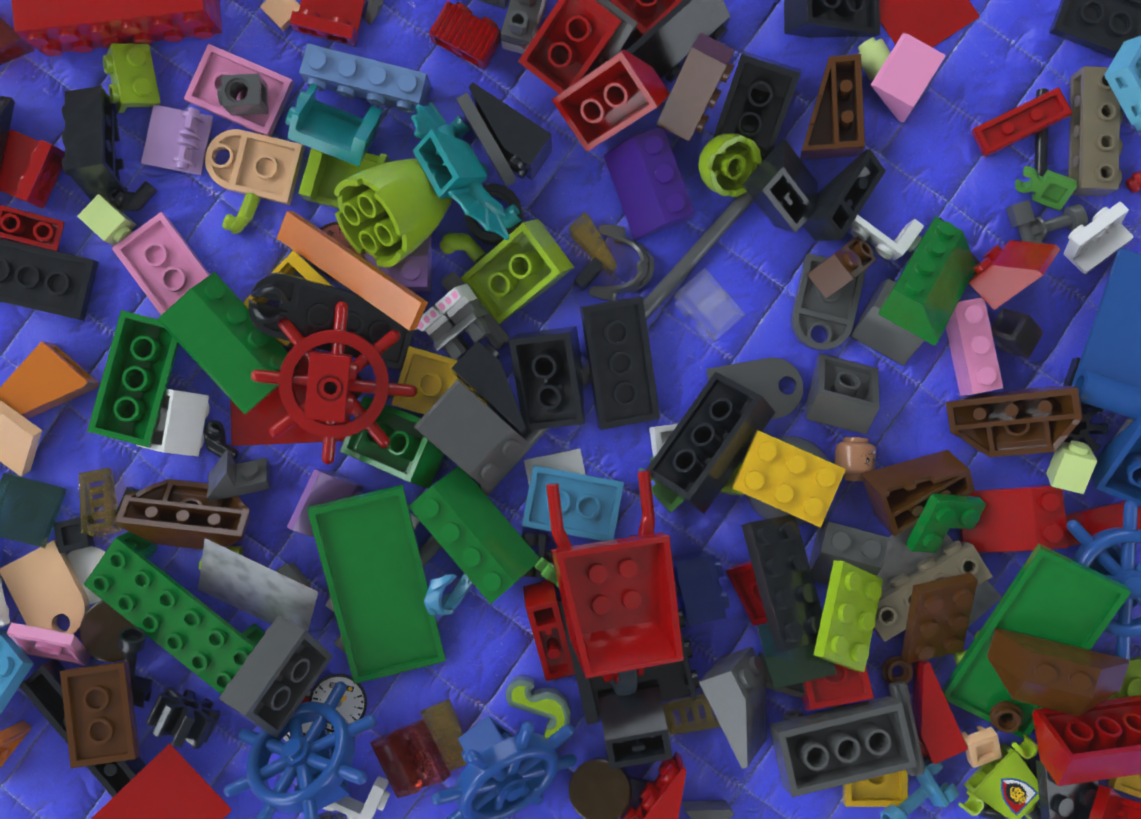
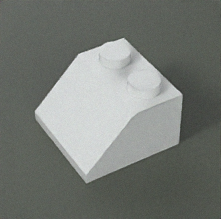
M166 389L151 447L148 448L137 444L136 446L163 453L199 457L200 449L204 444V423L210 409L208 403L209 395Z

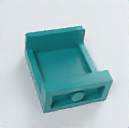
M311 83L306 92H300L296 106H291L285 121V124L290 126L287 139L360 166L376 136L383 110L371 105L364 119L317 101L315 97L318 85Z

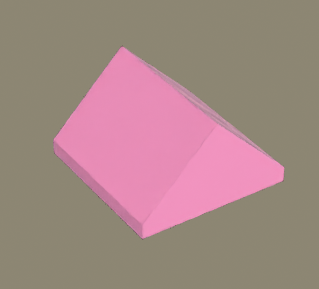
M904 33L871 83V87L899 122H905L946 56L911 35Z

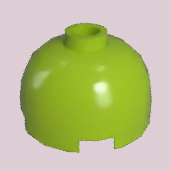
M721 134L711 139L704 146L699 156L698 168L702 181L710 190L722 196L738 197L746 193L747 191L742 184L754 172L757 164L760 165L762 163L760 149L753 140L740 134Z

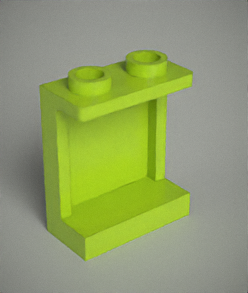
M311 148L298 194L306 201L339 209L338 197L334 194V190L341 181L360 171L382 163L391 162L388 155L383 153L380 156L366 153L360 166Z

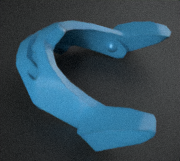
M450 574L432 579L424 598L428 614L434 616L453 614L469 588L473 585L470 579L465 574L462 575L453 592L444 594L443 598L442 594L445 586L452 583L457 576Z

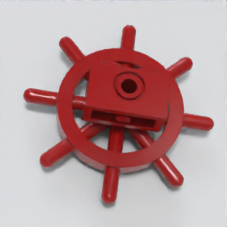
M343 301L338 302L335 306L334 327L332 330L320 331L304 338L289 319L284 318L278 322L279 328L293 343L294 347L285 357L280 372L257 369L251 373V379L254 382L279 384L281 401L288 413L270 427L269 434L277 438L297 423L306 431L324 437L322 461L327 465L334 462L336 438L351 436L364 429L380 447H388L390 444L389 437L375 422L385 406L388 395L414 397L417 394V388L414 385L389 383L388 369L381 354L400 339L399 331L395 329L390 330L374 344H371L360 335L346 331L348 305ZM332 343L331 353L315 351L314 349L316 346ZM345 345L355 348L362 354L352 361V355L344 354ZM304 356L309 362L308 374L295 373L298 363ZM371 364L376 381L356 379L357 373ZM294 386L307 387L306 399L299 403L296 397ZM350 391L372 393L375 396L369 408L365 410ZM347 414L354 415V417L356 418L349 422H345V420L347 419Z

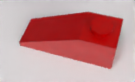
M547 580L523 586L525 607L546 681L575 675L554 583Z
M927 660L914 662L912 710L922 757L925 756L930 762L937 764L968 750V747L930 662Z

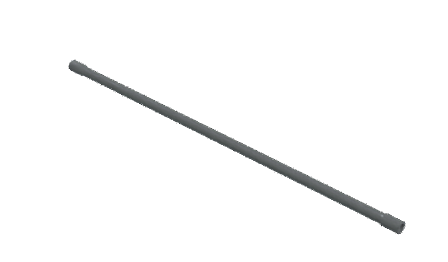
M748 192L738 196L644 299L646 320L752 204L754 200ZM588 363L582 368L583 390L591 382ZM549 428L526 430L522 437L529 443L525 450L488 490L478 483V486L487 496ZM433 535L419 549L423 567L442 547ZM340 634L334 643L340 650L345 652Z

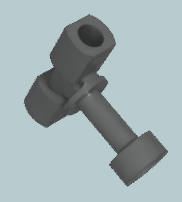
M1029 200L1006 208L1011 227H1018L1021 239L1024 242L1042 243L1047 238L1048 232L1064 227L1073 231L1082 224L1086 227L1088 223L1086 210L1081 204L1066 207L1063 215L1043 221L1040 217H1034Z

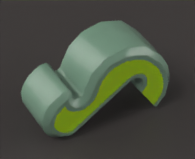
M526 675L514 677L506 689L507 702L509 706L548 718L543 736L549 738L565 724H570L571 708L564 694L558 689L550 687L532 690L535 682L532 677Z

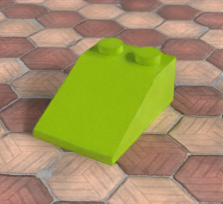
M534 219L519 225L509 234L508 240L504 239L467 271L461 277V280L468 284L477 299L500 325L556 284L575 267L541 221Z

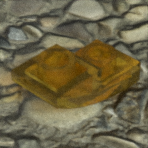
M450 699L421 710L425 727L445 773L467 765L461 755L464 749L458 740L464 733Z

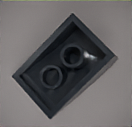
M784 0V34L808 38L880 35L879 0Z
M743 51L713 138L721 134L733 133L751 139L760 149L763 161L774 149L799 80L801 69Z
M472 82L469 86L472 101L512 172L521 179L526 176L533 180L552 152L551 133Z
M577 326L518 333L510 338L509 345L521 416L526 427L525 430L584 424L582 359Z

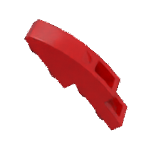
M0 205V239L58 252L65 225L64 221Z

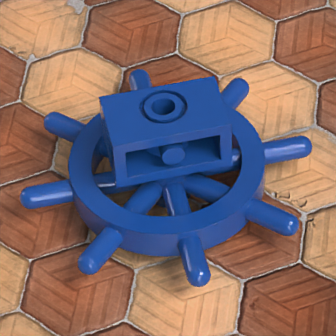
M1127 500L1124 503L1123 527L1106 529L1091 536L1076 520H1070L1066 525L1067 530L1082 544L1072 560L1128 586L1131 591L1118 610V620L1112 619L1104 630L1106 633L1117 636L1116 657L1128 660L1130 659L1131 637L1141 636V617L1132 619V609L1137 604L1141 606V561L1135 565L1136 543H1141V529L1137 528L1138 504L1134 500ZM1122 543V549L1117 544Z
M337 682L324 703H301L277 738L263 729L259 733L249 729H242L238 734L239 739L252 745L247 760V775L226 785L224 794L227 797H233L251 788L256 797L264 803L256 819H271L275 811L281 813L304 812L305 819H319L318 810L349 795L347 781L358 785L366 782V773L351 767L355 753L354 736L374 727L377 719L374 715L370 714L349 724L336 710L347 689L344 682ZM313 722L304 736L302 724ZM327 723L331 724L334 728V732L331 734L324 728ZM290 732L291 739H289L285 743L280 741L287 733ZM272 753L281 756L280 759L268 764ZM283 772L274 789L271 790L268 779ZM296 777L297 785L294 788L295 791L287 793L289 787L291 786L292 782Z
M486 716L458 738L464 749L461 755L467 766L459 775L454 787L435 792L432 795V803L439 806L453 801L456 802L459 809L446 819H504L521 811L531 803L535 805L542 804V794L554 780L557 771L573 767L577 763V758L574 754L558 757L555 752L558 746L574 734V727L570 724H565L549 738H546L543 735L533 733L534 724L530 721H525L518 735L515 736L514 733L492 717Z

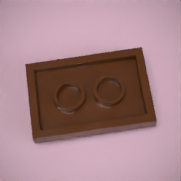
M971 572L913 585L901 653L907 664L963 651L978 582Z
M129 661L60 671L71 768L132 760L139 757Z

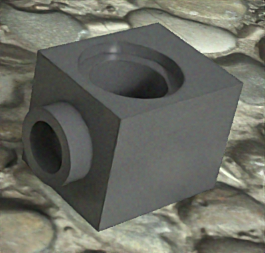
M259 73L221 75L222 86L218 87V100L220 105L232 116L268 114L267 83ZM248 90L247 96L244 99L236 100L237 94L240 91Z

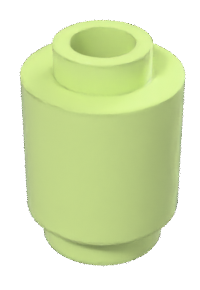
M874 37L858 47L860 51L858 54H861V66L870 81L874 80L891 53L883 39L876 41Z

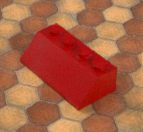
M1141 695L1104 700L1081 716L1048 708L1034 709L1032 714L1040 761L1058 786L1141 774Z

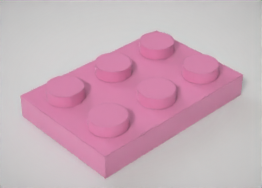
M208 44L184 96V100L257 133L271 137L295 83L288 77ZM259 73L267 83L268 114L232 116L220 105L218 100V87L222 86L221 75ZM248 90L240 91L237 94L236 100L244 99L247 96Z
M163 212L158 213L112 247V250L160 315L168 310L190 288L210 275Z

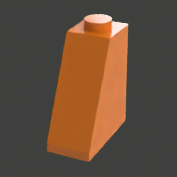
M41 341L0 387V400L23 417L29 419L96 389L100 383L56 344Z

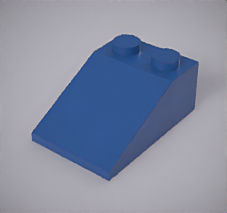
M1141 415L1104 447L1097 457V463L1091 475L1096 489L1125 501L1134 500L1140 507Z

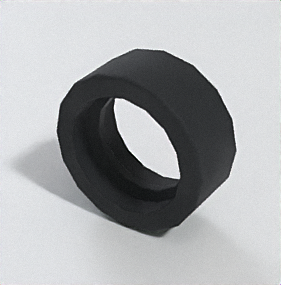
M493 183L483 185L492 197L503 199L509 206L514 204L520 211L518 217L523 220L520 200L512 190L504 185ZM464 212L467 227L476 239L490 245H498L504 240L499 234L487 232L481 228L477 220L465 215ZM522 221L511 228H506L508 234L521 225Z

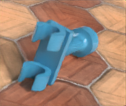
M926 757L923 758L925 773L916 776L921 786L898 807L893 804L887 806L880 813L881 819H907V816L928 797L933 806L946 808L950 802L954 801L959 796L955 785L952 783L949 786L947 782H944L938 786L933 778V775L942 770L941 762L933 764Z

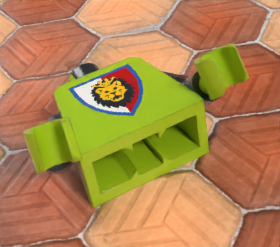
M1027 734L1023 735L1024 741L1020 745L1016 742L1011 744L1015 750L1002 743L1000 745L1002 758L981 765L963 784L968 789L966 793L969 795V798L965 803L959 802L958 805L971 816L987 819H1021L1023 816L1027 819H1041L1040 805L1037 803L1039 800L1036 769L1038 745Z

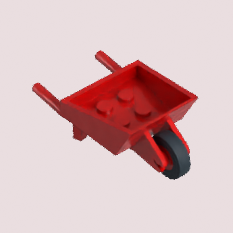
M650 470L637 471L642 509L638 536L630 535L627 538L576 546L571 545L564 530L559 483L546 484L551 531L557 549H551L571 643L586 679L601 676L604 678V682L611 681L614 691L620 696L635 693L637 689V676L644 674V668L683 661L670 536L663 532L654 533L655 513Z

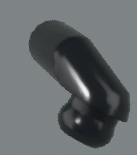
M145 181L135 192H122L120 189H114L109 193L108 199L119 210L139 211L158 190Z
M217 420L209 421L204 428L207 450L219 458L228 450L235 461L239 451L226 444L225 430L222 423Z

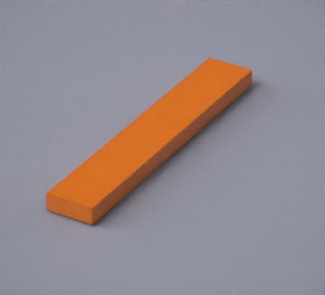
M286 211L277 235L278 240L409 331L417 329L428 303L426 300L296 212Z

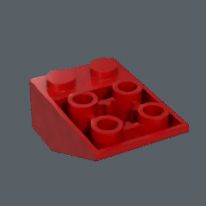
M676 751L673 759L663 760L658 768L659 775L653 781L654 783L648 781L639 793V797L643 799L642 803H639L636 808L629 806L620 819L679 818L687 772L680 753Z

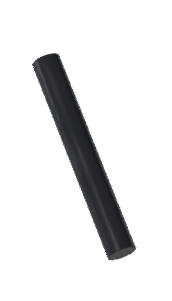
M1049 89L1036 90V98L1049 92ZM1048 128L1035 133L1034 169L1042 177L1047 171Z

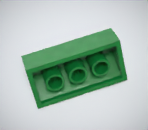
M935 216L879 310L878 315L935 346L974 273L973 269L976 266L964 232L953 224Z
M215 272L190 288L158 318L161 325L244 414L248 413L279 387V384L254 382L251 379V373L257 369L280 372L288 352L274 337L262 333L255 327L249 316V309ZM299 364L297 365L296 371L301 367Z
M121 310L87 432L148 448L151 447L179 343L161 325L158 319Z
M459 466L433 484L408 506L490 604L540 560L539 556L471 476Z

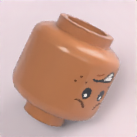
M844 437V442L836 445L835 464L846 469L844 473L845 481L863 482L861 473L875 470L877 450L873 444L869 443V438Z

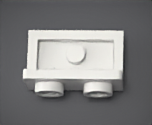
M1118 202L1110 209L1107 206L1102 208L1095 214L1090 224L1086 227L1082 224L1069 234V242L1063 254L1083 274L1090 272L1133 239V235L1122 225L1129 209L1121 202Z

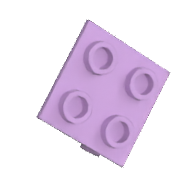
M153 104L141 164L202 175L214 117L200 114V110L188 107L187 111Z

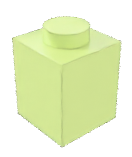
M100 194L77 216L104 242L113 246L129 236L137 226L123 211L117 209L110 203L109 199Z
M1079 441L1063 442L1054 452L1046 472L1051 486L1084 494L1097 459L1087 444Z

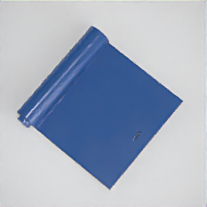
M1119 248L1072 386H1078L1081 402L1133 419H1137L1141 415V254Z

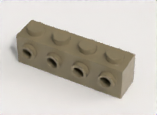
M1084 66L1070 76V108L1073 114L1070 116L1068 177L1077 181V188L1072 195L1106 196L1118 190L1122 180V171L1119 169V156L1123 147L1122 140L1120 139L1123 111L1104 76L1109 67Z
M965 541L952 542L943 549L944 553L935 559L928 557L916 565L918 569L910 574L902 573L894 577L890 581L891 585L882 590L874 627L878 637L886 642L906 629L913 585L970 572L978 580L977 586L992 578V574L973 544Z

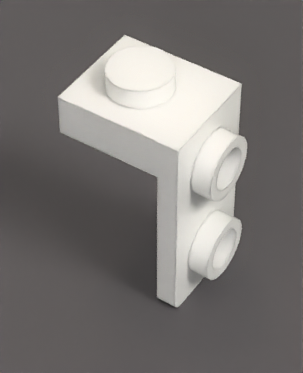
M857 215L850 226V232L855 238L859 236L862 241H868L876 247L875 251L881 257L895 261L903 256L906 251L911 252L922 239L918 234L924 228V225L916 219L912 220L904 226L893 241Z
M378 776L365 804L346 796L323 809L327 811L337 810L346 814L348 819H373L377 809L383 811L391 794L385 791L389 780Z

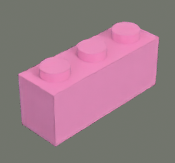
M980 297L960 301L946 325L960 396L1002 389L1003 383L985 300Z

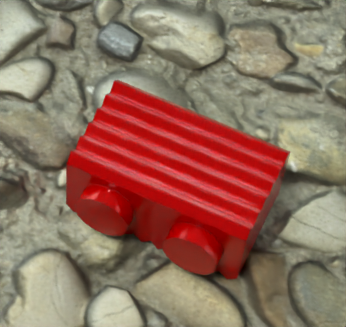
M446 1L429 32L433 43L482 70L486 69L501 42V32L493 20L487 17L479 19L473 16L472 11L459 2L451 4L449 1Z

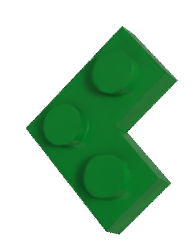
M931 493L906 542L907 547L912 552L937 553L949 528L974 529L987 504L980 497Z

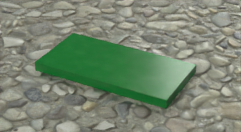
M403 485L309 506L307 511L354 684L445 662V653L436 617L428 614L424 604V598L429 588Z
M1038 543L942 687L946 700L992 723L989 716L991 708L998 702L1011 701L1021 708L1023 722L1019 729L1010 733L1024 739V734L1029 736L1035 728L1032 714L1034 709L1045 707L1012 699L987 658L994 629L997 627L1091 650L1130 595V589L1128 586ZM1005 713L1001 716L1008 717L1011 713Z

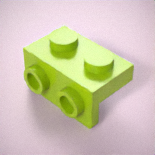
M111 43L107 55H103V67L105 73L110 74L112 84H109V98L111 103L116 104L117 113H124L127 107H153V104L160 105V96L149 44Z

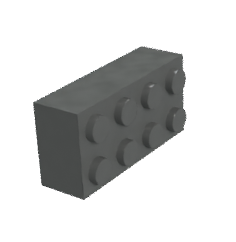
M890 696L769 724L782 786L792 797L917 767L903 704Z

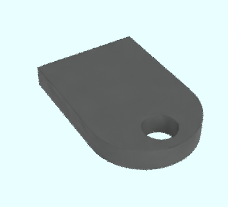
M466 92L456 98L465 118L504 185L508 187L517 182L508 162L468 93Z
M807 253L804 257L792 308L791 328L797 340L804 346L819 351L829 350L842 344L852 331L866 269L826 299L807 274L828 258ZM820 326L826 331V339L823 343H817L812 339L811 330L813 327Z
M764 358L706 369L707 381L717 372L763 396L775 411L771 419L781 418L790 414L799 405L803 395V382L799 372L791 363L780 358ZM783 377H788L794 382V390L791 394H784L779 389V381Z

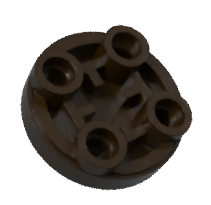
M101 601L93 605L83 616L80 625V638L86 651L91 656L104 662H116L124 658V652L118 648L120 631L136 626L106 602Z
M597 757L583 762L570 779L569 797L575 811L584 819H618L625 812L631 800L632 786L625 767L610 769L608 758Z

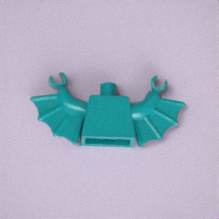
M428 102L427 106L417 104V114L412 115L411 119L416 127L414 135L422 140L412 151L438 197L453 198L462 207L465 215L477 220L487 232L493 231L505 240H508L509 234L506 228H511L522 221L518 217L520 211L514 204L503 210V206L482 186V183L487 178V166L478 160L470 144L461 140L471 130V127L462 121L463 118L460 115L450 124H447L432 102Z

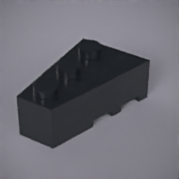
M102 86L65 91V105L62 106V115L65 120V131H62V140L65 146V157L62 158L64 172L66 175L71 176L91 201L98 194L108 199L109 193L114 189H120L122 192L128 191V188L121 184L119 170L125 169L123 159H117L115 142L120 141L115 104L110 102V98Z

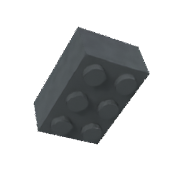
M277 616L218 699L251 723L277 738L333 655L306 630Z

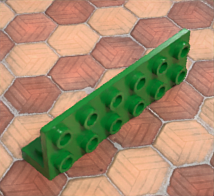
M129 531L116 537L84 582L85 587L134 626L144 630L149 638L222 694L227 684L244 664L247 656L262 639L265 631L254 623L243 633H240L148 560L159 548L154 543Z

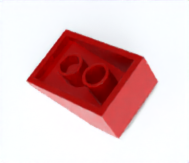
M558 0L518 62L560 94L594 70L621 25L622 20L597 0Z
M1051 484L975 490L967 495L980 497L987 504L974 529H960L961 542L965 541L973 544L978 553L1033 551L1038 543L1050 549L1069 548L1063 489L1052 487Z

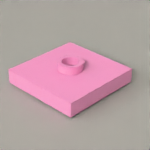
M12 622L7 631L8 636L28 655L84 666L88 664L91 656L86 651L84 645L73 634Z

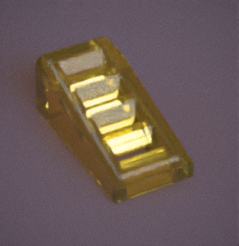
M585 211L569 226V236L592 259L596 257L602 262L603 269L609 275H613L617 269L616 261L589 214Z
M105 468L79 473L81 533L96 537L120 532V527L115 523L117 517L115 513L118 506L112 470ZM103 481V486L90 488L89 483ZM104 494V498L92 500V495ZM104 506L103 511L94 512V508ZM105 519V522L96 523V520Z
M705 694L697 695V699L688 697L663 704L669 736L721 727L716 716L712 714L711 706ZM698 705L704 706L706 718H700ZM687 707H691L694 718L692 722H688L685 710ZM679 709L682 724L676 725L673 710Z

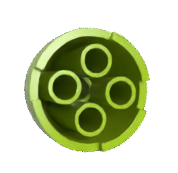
M415 158L395 160L365 169L341 181L334 190V194L338 197L339 211L335 213V216L344 236L359 254L365 252L372 255L376 260L377 266L385 268L396 265L414 252L437 228L453 198L438 197L419 161Z

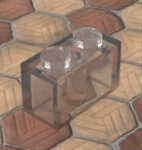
M705 268L674 296L678 300L675 302V305L686 317L690 314L698 323L695 325V328L706 340L711 338L713 342L746 315Z

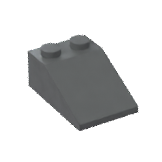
M458 379L414 426L423 436L487 490L529 445L521 435Z
M752 646L720 657L699 681L742 769L750 765L767 740L766 674L763 662L755 654Z

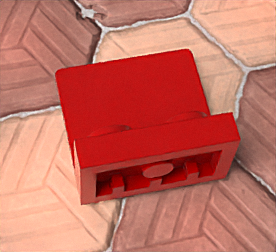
M301 0L299 12L292 11L290 24L295 32L356 47L365 0Z
M10 130L0 169V191L44 209L63 168L62 158L65 157V152L46 141H38L17 131Z

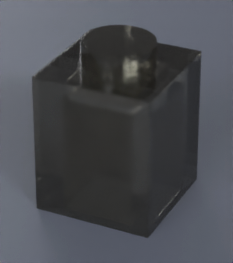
M1002 308L991 327L993 341L1002 351L1027 359L1031 356L1044 333L1030 315Z

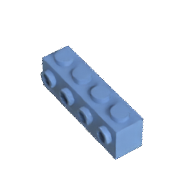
M309 43L306 45L299 71L308 87L313 83L318 85L317 90L325 91L326 89L337 92V94L346 98L353 99L358 97L366 99V101L374 105L384 106L386 104L394 106L406 113L417 112V104L426 106L431 88L427 73Z

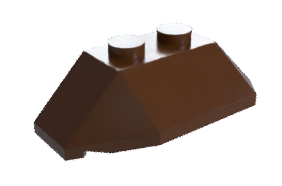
M1046 386L985 393L946 402L950 432L988 457L1055 452L1083 419L1078 386Z
M166 479L150 485L137 493L131 492L126 494L115 523L117 526L154 544L203 550L205 538L223 547L242 540L250 516V509L238 496L209 502L207 499L208 483Z
M997 627L994 629L987 652L988 660L1013 700L1076 716H1081L1119 692L1130 663L1125 658Z

